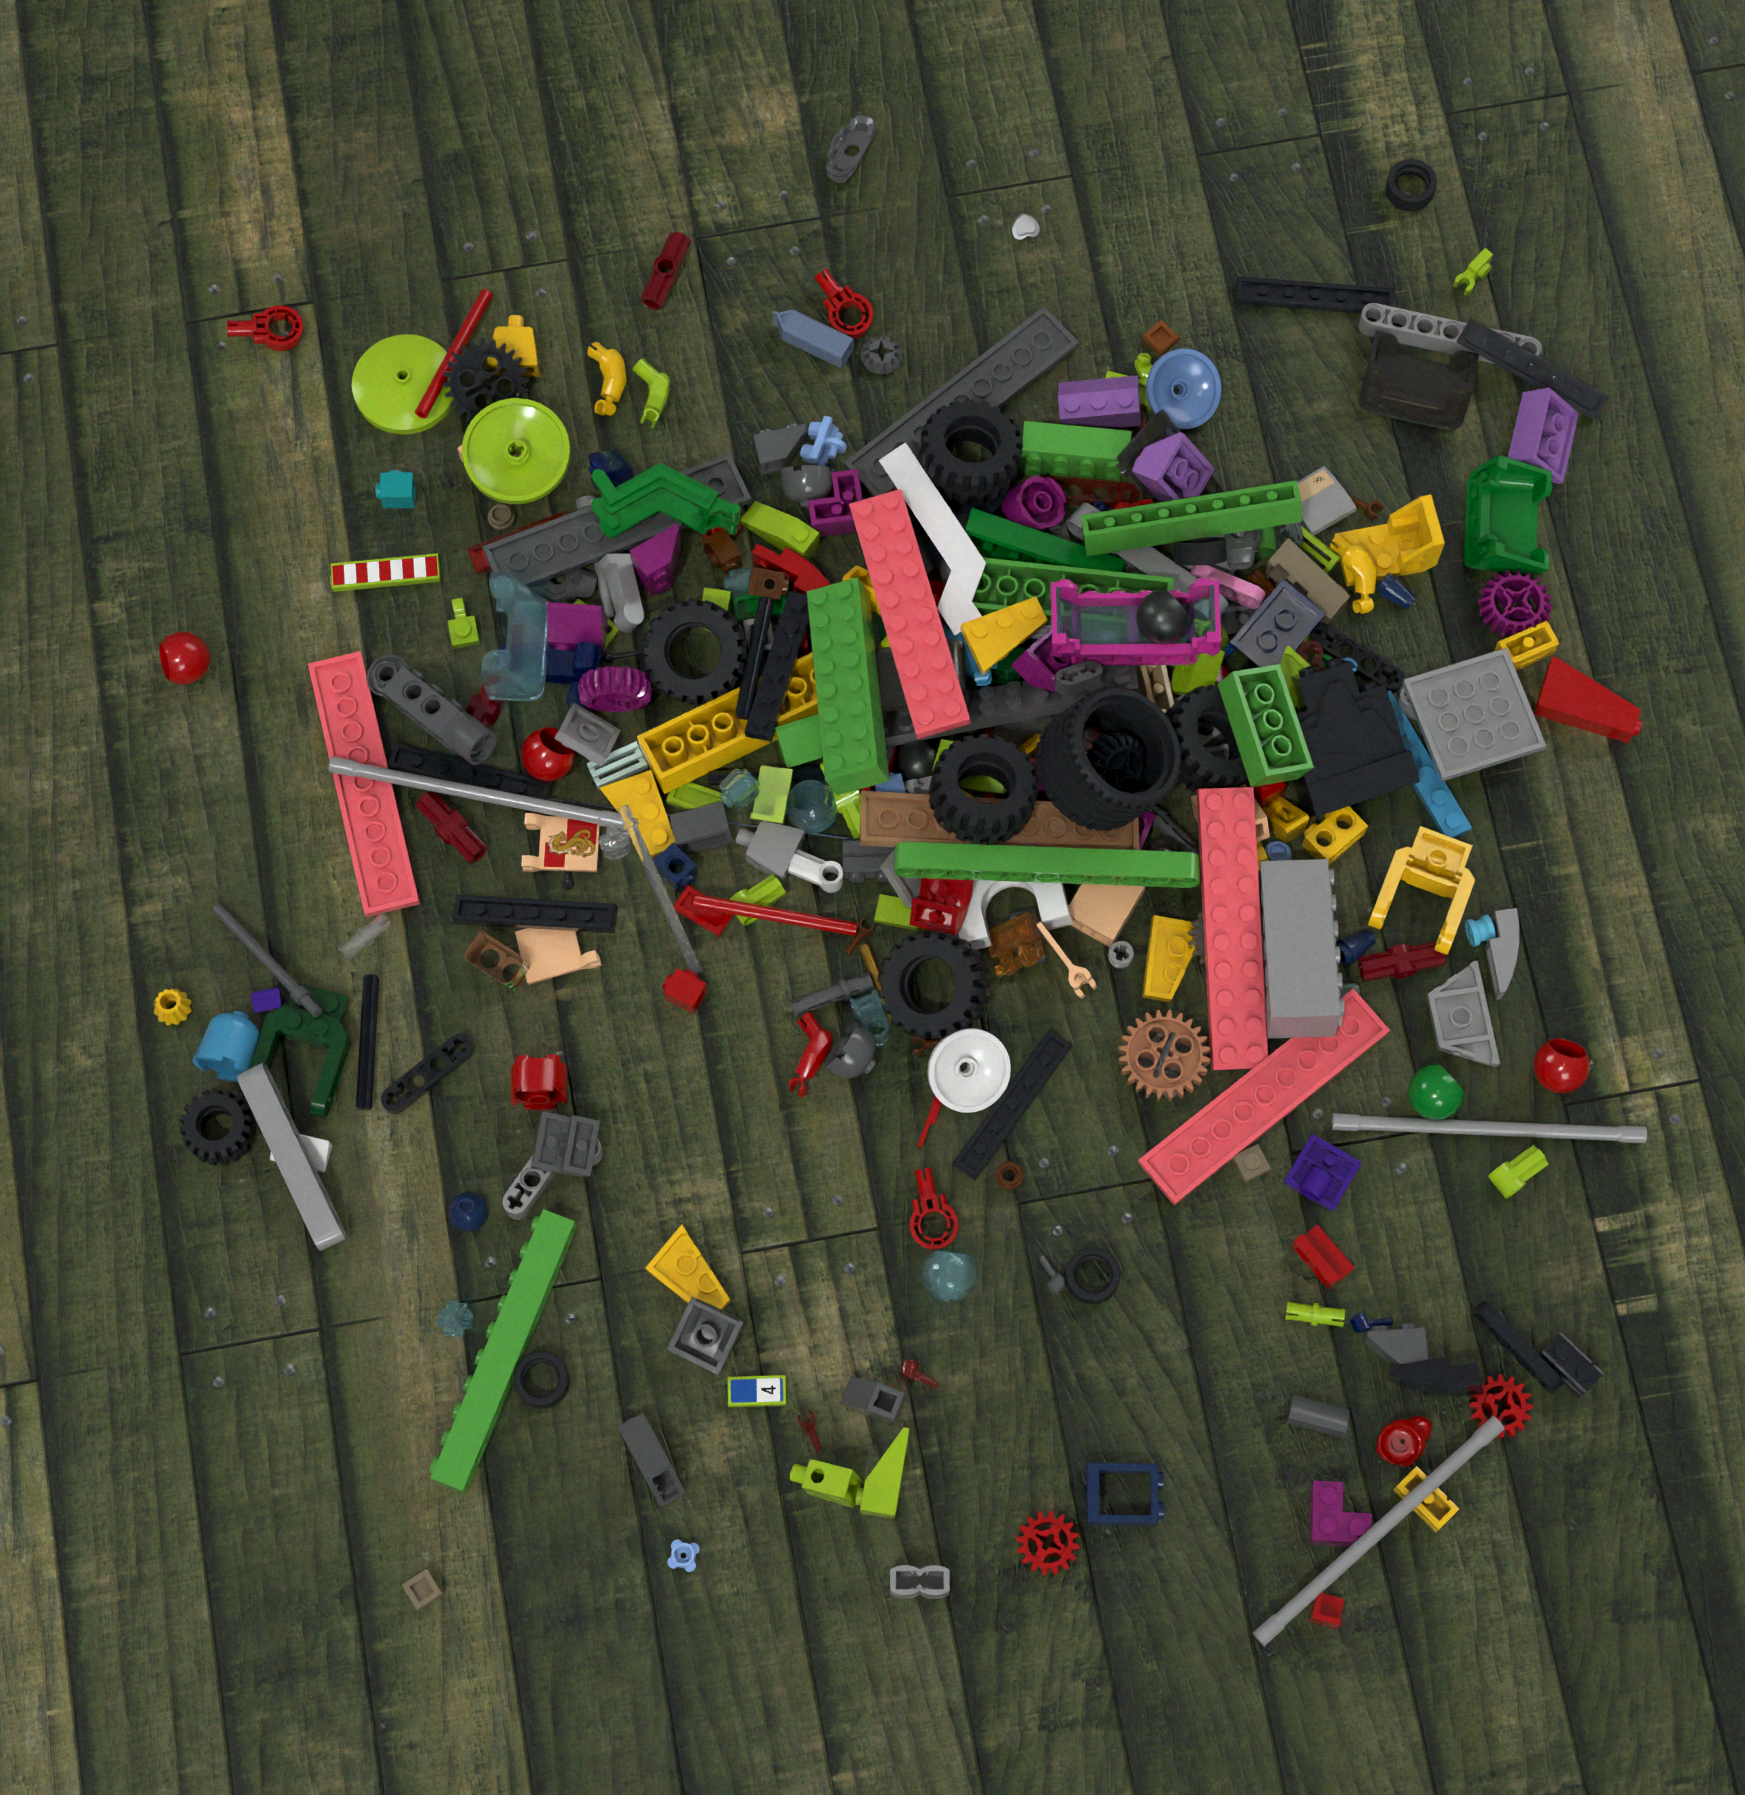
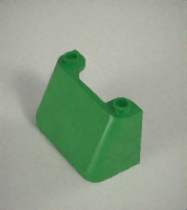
M1498 455L1471 472L1466 488L1464 564L1466 567L1492 572H1505L1509 570L1510 573H1515L1519 569L1521 574L1530 572L1531 575H1540L1549 570L1550 557L1548 551L1543 548H1537L1538 503L1548 497L1552 491V471Z

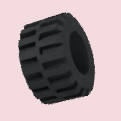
M214 1089L212 1094L206 1090L202 1092L203 1097L201 1098L195 1095L192 1098L194 1103L191 1106L186 1104L183 1108L186 1111V1115L181 1114L180 1122L183 1125L179 1126V1130L183 1136L184 1144L194 1156L202 1162L207 1161L210 1165L216 1166L217 1162L224 1166L228 1165V1160L230 1159L233 1162L240 1160L238 1155L242 1153L245 1156L249 1152L246 1148L247 1145L252 1146L255 1141L252 1135L256 1134V1127L253 1124L256 1122L249 1108L239 1096H234L228 1090L223 1093L220 1089ZM220 1114L232 1117V1128L224 1138L215 1141L204 1138V1127L212 1117Z

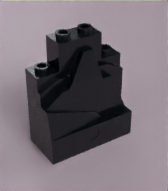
M1340 657L1324 661L1325 666L1316 669L1314 666L1298 670V675L1291 677L1300 709H1298V706H1294L1314 766L1313 769L1299 779L1293 780L1302 811L1316 817L1420 782L1412 751L1404 747L1386 686L1381 683H1375V680H1370L1359 684L1358 689L1351 663L1341 660Z

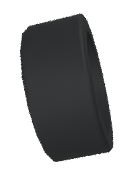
M1402 160L1396 163L1389 171L1385 187L1386 196L1391 204L1400 210L1408 212L1419 211L1426 207L1433 199L1437 184L1436 174L1430 165L1421 160ZM1402 175H1415L1425 182L1426 190L1417 196L1405 195L1396 187V180Z
M1199 538L1175 542V564L1195 566L1225 562V539Z
M1097 1247L1082 1249L1076 1252L1069 1260L1065 1272L1066 1286L1070 1294L1078 1301L1088 1305L1100 1304L1109 1300L1116 1292L1120 1281V1267L1116 1259L1106 1250ZM1095 1259L1101 1261L1107 1267L1110 1279L1108 1285L1103 1290L1088 1292L1078 1285L1076 1271L1082 1262Z
M546 1351L533 1352L524 1356L517 1364L513 1374L514 1387L519 1397L527 1405L537 1409L550 1408L558 1404L566 1396L570 1386L569 1373L563 1361L555 1354ZM538 1363L551 1365L556 1369L559 1378L557 1388L551 1394L544 1397L532 1395L525 1386L527 1371Z

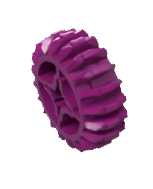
M1519 569L1515 571L1513 576L1509 570L1505 571L1503 576L1496 574L1493 580L1487 581L1486 588L1482 589L1480 593L1482 598L1478 601V606L1481 607L1479 616L1486 617L1483 621L1484 626L1492 625L1490 629L1491 634L1498 630L1501 632L1499 637L1502 639L1505 635L1512 636L1528 628H1535L1536 625L1542 622H1548L1550 619V614L1548 613L1552 611V605L1549 602L1552 598L1551 595L1545 594L1547 585L1538 586L1539 578L1531 580L1530 572L1526 573L1525 577L1521 576ZM1528 597L1532 599L1536 613L1531 610L1532 607L1527 602ZM1494 598L1499 601L1498 604L1503 608L1502 614L1498 612ZM1520 602V605L1517 606V608H1516V607H1513V608L1509 611V609H1510V607H1511V604H1512V606H1513V604H1518V603Z
M607 666L606 668L598 667L596 670H589L587 673L582 674V677L579 679L578 693L580 703L587 708H592L594 711L599 710L603 713L640 710L651 701L652 686L649 679L650 676L646 675L643 671H638L636 668L629 669V667Z

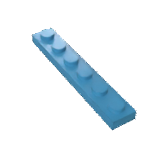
M1391 690L1387 691L1389 700L1393 705L1404 747L1412 751L1420 779L1419 783L1412 786L1441 834L1455 839L1470 832L1472 829L1470 823L1445 781H1440L1432 759L1400 708Z

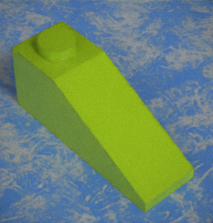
M757 501L752 504L740 520L742 525L781 551H784L785 547H787L807 561L820 547V533L796 517Z
M903 1427L866 1478L864 1488L858 1487L856 1505L861 1506V1514L895 1519L909 1438V1428Z

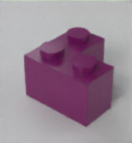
M858 469L832 472L833 497L808 501L810 524L813 529L820 533V537L857 532L849 504L862 500Z
M1314 1480L1310 1484L1308 1544L1350 1547L1372 1527V1514L1343 1512V1482Z

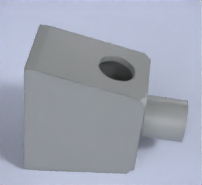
M761 821L755 833L741 828L735 843L748 848L746 851V862L767 876L773 874L784 885L789 875L788 868L792 857L797 849L801 850L805 841V831L768 821Z

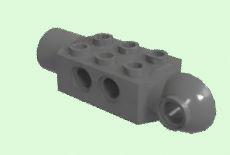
M385 655L372 663L367 672L366 680L368 687L373 693L386 698L410 720L456 756L459 754L470 764H480L490 756L497 743L496 734L472 715L465 712L464 708L456 700L447 698L446 694L435 684L430 685L422 674L415 669L409 668L407 663L399 656Z

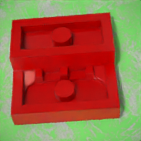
M921 878L919 897H913L909 925L958 936L968 911L974 880Z

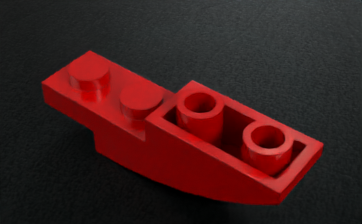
M756 544L752 551V560L755 567L784 572V578L789 579L788 585L794 584L793 589L796 593L807 595V591L831 585L823 574L810 562L785 547L781 555L759 544Z

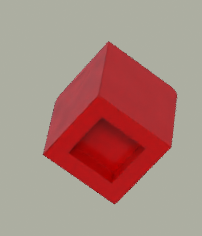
M1323 1591L1312 1601L1308 1622L1338 1629L1342 1622L1340 1618L1345 1599L1324 1594Z

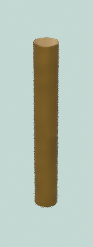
M864 944L859 947V950L882 1007L886 1003L884 999H879L878 990H883V982H878L880 971L870 945ZM883 1010L887 1023L891 1024V1014H885Z

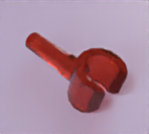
M908 1359L903 1361L901 1368L903 1377L916 1379L934 1389L937 1388L938 1382L917 1372L918 1362Z
M808 1410L811 1417L809 1423H803L799 1415L797 1419L800 1428L807 1431L817 1453L822 1451L823 1448L814 1428L816 1425L815 1416L812 1411Z

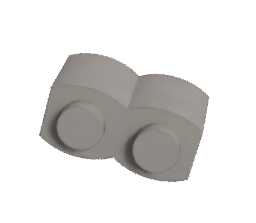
M901 1565L890 1569V1595L896 1598L910 1599L921 1595L929 1599H940L949 1595L950 1570L946 1567L931 1565L918 1569L914 1566Z

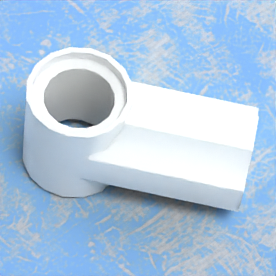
M798 849L794 853L788 873L819 885L822 890L829 893L837 892L843 886V870L839 863L822 860ZM832 872L837 874L838 878L834 881H827L824 879V876Z

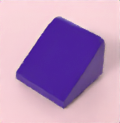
M279 988L267 989L251 994L255 1013L280 1008L284 1003V997Z

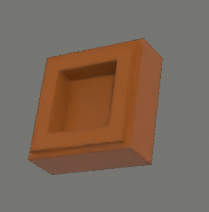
M1162 320L1142 336V340L1159 357L1177 344L1180 339Z

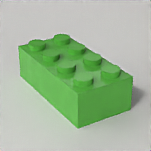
M1024 421L1020 473H1025L1030 477L1045 475L1052 476L1055 479L1077 478L1083 482L1098 480L1112 485L1126 483L1132 431Z
M1280 664L1234 671L1218 683L1251 788L1299 779L1314 768Z

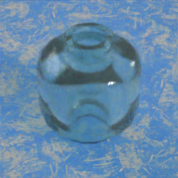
M746 768L743 771L741 769H734L720 782L719 788L722 794L719 797L729 808L736 806L738 809H744L759 795L758 786L760 783Z

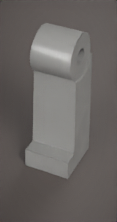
M606 554L596 564L597 572L606 576L616 614L614 617L616 627L622 632L629 633L644 619V611L630 554Z

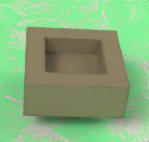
M1258 1144L1238 1153L1232 1159L1244 1183L1271 1170Z
M428 1569L402 1584L403 1589L417 1611H420L443 1595Z

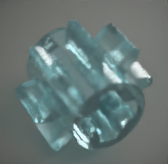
M447 1301V1308L438 1310L437 1325L444 1329L443 1335L463 1337V1330L472 1328L473 1313L467 1309V1303Z

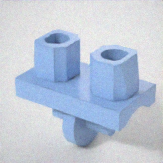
M824 416L822 422L810 423L808 435L810 439L815 440L814 445H802L800 456L803 461L814 465L827 466L830 458L835 459L837 453H845L847 444L842 441L843 434L839 432L838 427L832 424V417Z

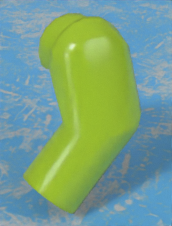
M1147 353L1139 354L1137 360H1135V369L1143 380H1147L1152 368L1150 363L1151 356Z

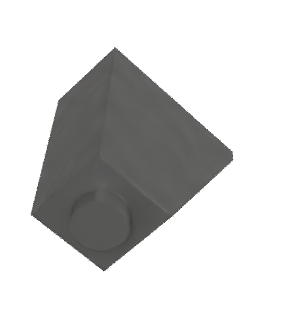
M644 1413L632 1417L624 1424L618 1426L659 1506L662 1507L686 1494Z

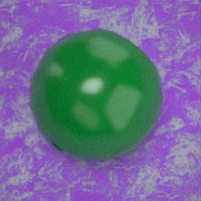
M1439 1064L1426 1065L1416 1071L1410 1079L1408 1098L1413 1109L1422 1117L1440 1120L1446 1119L1457 1112L1463 1103L1464 1091Z

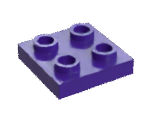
M1312 1134L1283 1184L1333 1212L1362 1162Z

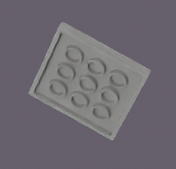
M1507 648L1403 680L1402 685L1441 782L1539 752L1546 748V743Z

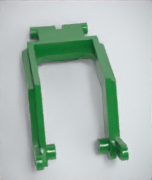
M662 463L653 466L616 488L603 470L596 469L592 473V480L602 495L601 499L595 498L592 500L591 508L600 521L601 531L610 539L659 512L705 536L709 530L717 527L727 530L730 535H735L738 532L741 509L738 504H731L719 498L718 492Z

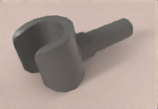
M1043 1255L1039 1260L1051 1277L1046 1286L1057 1296L1065 1289L1064 1278L1059 1273H1056L1046 1256Z

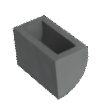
M723 801L669 815L676 846L685 855L734 842Z
M1292 1394L1285 1424L1343 1438L1348 1427L1350 1409Z

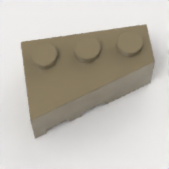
M1289 538L1268 561L1265 579H1270L1276 587L1283 579L1325 613V616L1319 623L1331 626L1347 607L1350 595L1345 588L1337 584Z

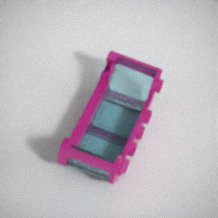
M1209 578L1197 579L1195 583L1190 585L1189 593H1182L1179 590L1168 591L1191 617L1188 631L1181 639L1172 644L1152 643L1141 634L1137 627L1136 613L1138 606L1144 597L1153 591L1145 590L1139 593L1114 591L1107 594L1087 591L1079 594L1078 586L1071 580L1064 579L1051 582L1052 655L1058 658L1062 657V655L1071 656L1072 664L1092 660L1098 662L1101 666L1190 665L1197 662V655L1201 653H1208L1210 656L1219 654L1221 646L1219 580L1212 581Z

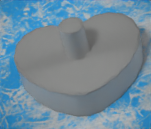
M1025 213L1020 214L1012 225L1013 236L1018 240H1022L1027 236L1035 237L1040 231L1039 224L1035 218Z

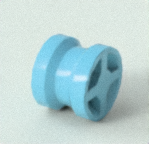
M1483 915L1479 920H1465L1466 935L1472 947L1479 946L1483 941L1488 942L1489 939L1496 938L1494 925L1489 915Z

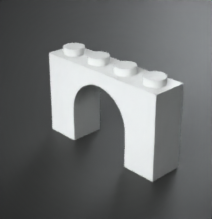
M974 880L971 900L965 920L959 931V938L972 944L971 948L974 950L992 946L986 921V909L989 901L996 893L1010 887L1024 888L1035 895L1041 920L1047 931L1073 924L1063 883Z

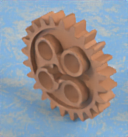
M1157 1010L1155 1018H1152L1147 1012L1145 1014V1022L1136 1018L1135 1025L1137 1028L1127 1027V1032L1130 1036L1122 1035L1121 1042L1127 1046H1119L1118 1052L1125 1056L1120 1057L1118 1063L1127 1066L1122 1069L1121 1074H1130L1127 1084L1136 1082L1135 1092L1138 1093L1143 1088L1146 1089V1098H1149L1153 1092L1156 1093L1157 1101H1160L1162 1094H1166L1167 1099L1172 1101L1173 1093H1176L1182 1099L1184 1095L1183 1089L1192 1093L1194 1090L1192 1082L1201 1085L1202 1079L1199 1075L1206 1076L1208 1070L1202 1066L1209 1065L1210 1058L1203 1056L1210 1052V1047L1202 1046L1206 1043L1207 1037H1198L1201 1027L1192 1029L1193 1019H1189L1185 1023L1182 1022L1183 1013H1180L1175 1019L1172 1018L1171 1010L1168 1011L1166 1017H1162L1160 1010ZM1156 1032L1161 1034L1164 1040L1155 1043L1150 1040L1149 1035ZM1173 1033L1175 1038L1170 1046L1168 1056L1164 1060L1159 1076L1155 1078L1153 1074L1158 1066L1160 1055H1162L1170 1034ZM1179 1043H1184L1188 1045L1190 1051L1183 1054L1178 1052L1175 1046ZM1141 1058H1149L1153 1062V1066L1144 1068L1140 1066L1138 1061ZM1169 1068L1176 1069L1179 1072V1077L1171 1079L1165 1075V1070Z

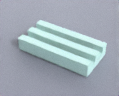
M637 741L609 753L603 765L635 752L634 754L598 770L595 769L601 767L599 764L592 761L586 763L598 790L600 787L612 784L648 768V764L639 749ZM639 760V763L635 765H632L626 769L616 772L601 780L599 779V776L604 775L613 770H617L633 761Z

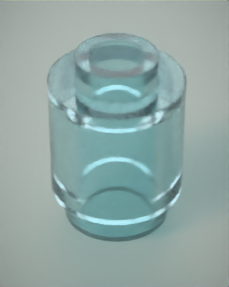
M751 567L729 570L728 576L724 577L725 590L731 591L732 597L749 595L747 594Z

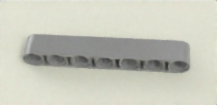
M1377 303L1367 304L1362 310L1359 330L1366 336L1493 363L1456 342L1467 324L1465 322ZM1367 318H1374L1377 321L1371 322ZM1398 323L1403 327H1395L1393 324ZM1419 329H1425L1429 333H1422ZM1492 329L1534 354L1540 355L1542 349L1537 339ZM1445 335H1452L1454 339H1449Z
M1084 502L1065 524L1071 533L1084 541L1081 515L1101 511ZM1151 546L1106 553L1124 559L1123 569L1128 573L1174 578L1173 590H1179L1182 593H1189L1190 585L1198 579ZM1219 594L1221 616L1224 613V611L1229 607V604L1227 600L1221 594ZM1214 598L1197 605L1195 608L1197 620L1215 621Z
M262 1062L238 1074L237 1080L316 1247L319 1251H323L347 1239L346 1231L269 1069Z

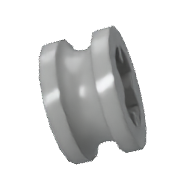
M1125 941L1113 943L1108 953L1110 964L1119 969L1128 967L1132 963L1134 955L1132 946ZM1120 949L1126 951L1125 956L1128 958L1125 960L1122 957V961L1117 960L1114 951L1120 952Z

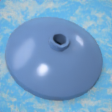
M1176 349L1169 351L1154 363L1148 374L1146 382L1147 400L1155 416L1167 426L1176 429L1198 427L1211 418L1219 405L1221 381L1218 371L1208 357L1196 350ZM1175 385H1177L1179 388L1178 394L1174 393Z

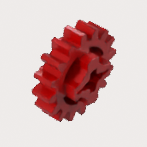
M1502 1374L1497 1376L1496 1381L1491 1376H1488L1485 1379L1486 1386L1481 1383L1483 1394L1470 1396L1475 1400V1402L1468 1404V1409L1475 1410L1470 1420L1478 1419L1480 1423L1476 1429L1481 1427L1488 1420L1482 1408L1486 1409L1489 1418L1495 1416L1500 1422L1506 1418L1509 1420L1513 1419L1515 1420L1513 1423L1503 1425L1505 1429L1497 1436L1498 1439H1502L1505 1432H1507L1511 1438L1515 1436L1514 1428L1520 1432L1525 1428L1521 1421L1529 1422L1531 1420V1416L1526 1414L1527 1411L1533 1409V1405L1526 1404V1400L1531 1395L1530 1393L1522 1394L1521 1390L1524 1384L1521 1383L1516 1387L1513 1385L1514 1377L1512 1376L1507 1382L1504 1381ZM1501 1388L1498 1394H1486L1491 1389ZM1512 1394L1517 1399L1518 1405H1515ZM1504 1397L1502 1401L1504 1410L1497 1416L1498 1406L1496 1404Z
M1040 1511L1037 1513V1520L1034 1521L1030 1516L1027 1518L1028 1527L1020 1526L1019 1530L1024 1536L1016 1537V1542L1022 1544V1547L1018 1548L1016 1552L1017 1554H1025L1021 1563L1025 1565L1030 1562L1032 1564L1030 1572L1034 1573L1037 1568H1040L1042 1576H1046L1047 1570H1052V1573L1056 1576L1058 1575V1567L1061 1566L1065 1571L1068 1570L1067 1560L1075 1562L1077 1557L1071 1552L1077 1551L1080 1548V1545L1073 1543V1540L1077 1539L1079 1534L1070 1532L1074 1525L1073 1522L1066 1525L1063 1523L1065 1515L1062 1514L1058 1519H1055L1053 1511H1050L1048 1517L1044 1518ZM1040 1525H1051L1050 1529L1044 1531L1035 1529ZM1061 1530L1066 1536L1067 1547L1060 1542L1059 1534ZM1048 1537H1051L1053 1539L1052 1545L1055 1548L1049 1547L1047 1550H1044L1042 1548L1043 1542L1040 1540H1046ZM1028 1539L1035 1544L1037 1552L1034 1557L1029 1551ZM1051 1556L1061 1558L1056 1562L1044 1563V1560Z

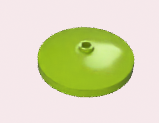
M410 334L391 336L371 346L357 362L352 377L353 396L363 417L378 429L402 435L419 433L438 424L452 409L450 403L454 398L445 397V393L451 390V388L443 387L426 419L418 417L415 414V410L447 354L445 349L428 338Z
M511 398L500 400L485 407L473 418L463 438L462 457L470 480L483 494L502 503L526 504L545 497L560 484L570 462V443L563 423L553 411L529 399ZM520 453L521 456L516 457L514 454Z

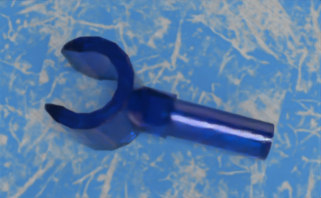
M1365 1313L1358 1314L1350 1320L1354 1331L1357 1333H1362L1374 1326L1393 1325L1392 1318L1368 1321Z

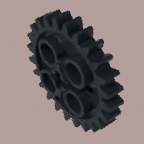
M482 338L480 346H477L471 340L470 349H467L462 344L461 350L463 353L461 355L456 352L452 353L456 361H447V365L452 370L443 372L444 376L450 378L449 381L443 382V386L449 387L451 390L445 393V397L454 398L450 403V407L459 405L457 415L459 416L466 412V421H469L473 416L475 417L485 408L475 403V398L479 394L489 396L490 402L487 405L489 406L500 400L511 398L524 399L520 394L529 392L528 388L522 386L523 383L529 382V378L521 376V374L527 371V367H518L522 357L513 359L515 349L513 348L506 352V343L504 342L498 348L496 347L495 339H492L490 345H486L485 339ZM486 357H493L497 360V366L493 370L483 368L482 361ZM500 369H506L505 373L490 381L491 387L487 388V386L483 385L470 396L466 395L467 391L482 383V376L488 379ZM469 371L475 375V380L472 384L465 385L460 381V376L463 372ZM500 380H509L512 383V388L508 392L499 391L497 384Z

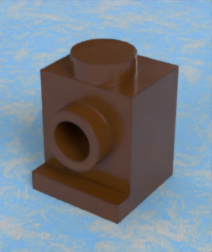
M725 529L701 540L705 555H708L714 568L719 566L723 574H731L742 565L740 552Z
M751 566L747 594L780 600L781 594L786 595L789 579L784 578V572ZM767 579H772L774 581L773 588L766 589L764 582Z

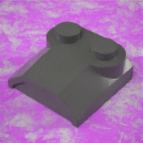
M691 1297L667 1350L720 1375L724 1365L729 1360L730 1352L744 1322L705 1301Z

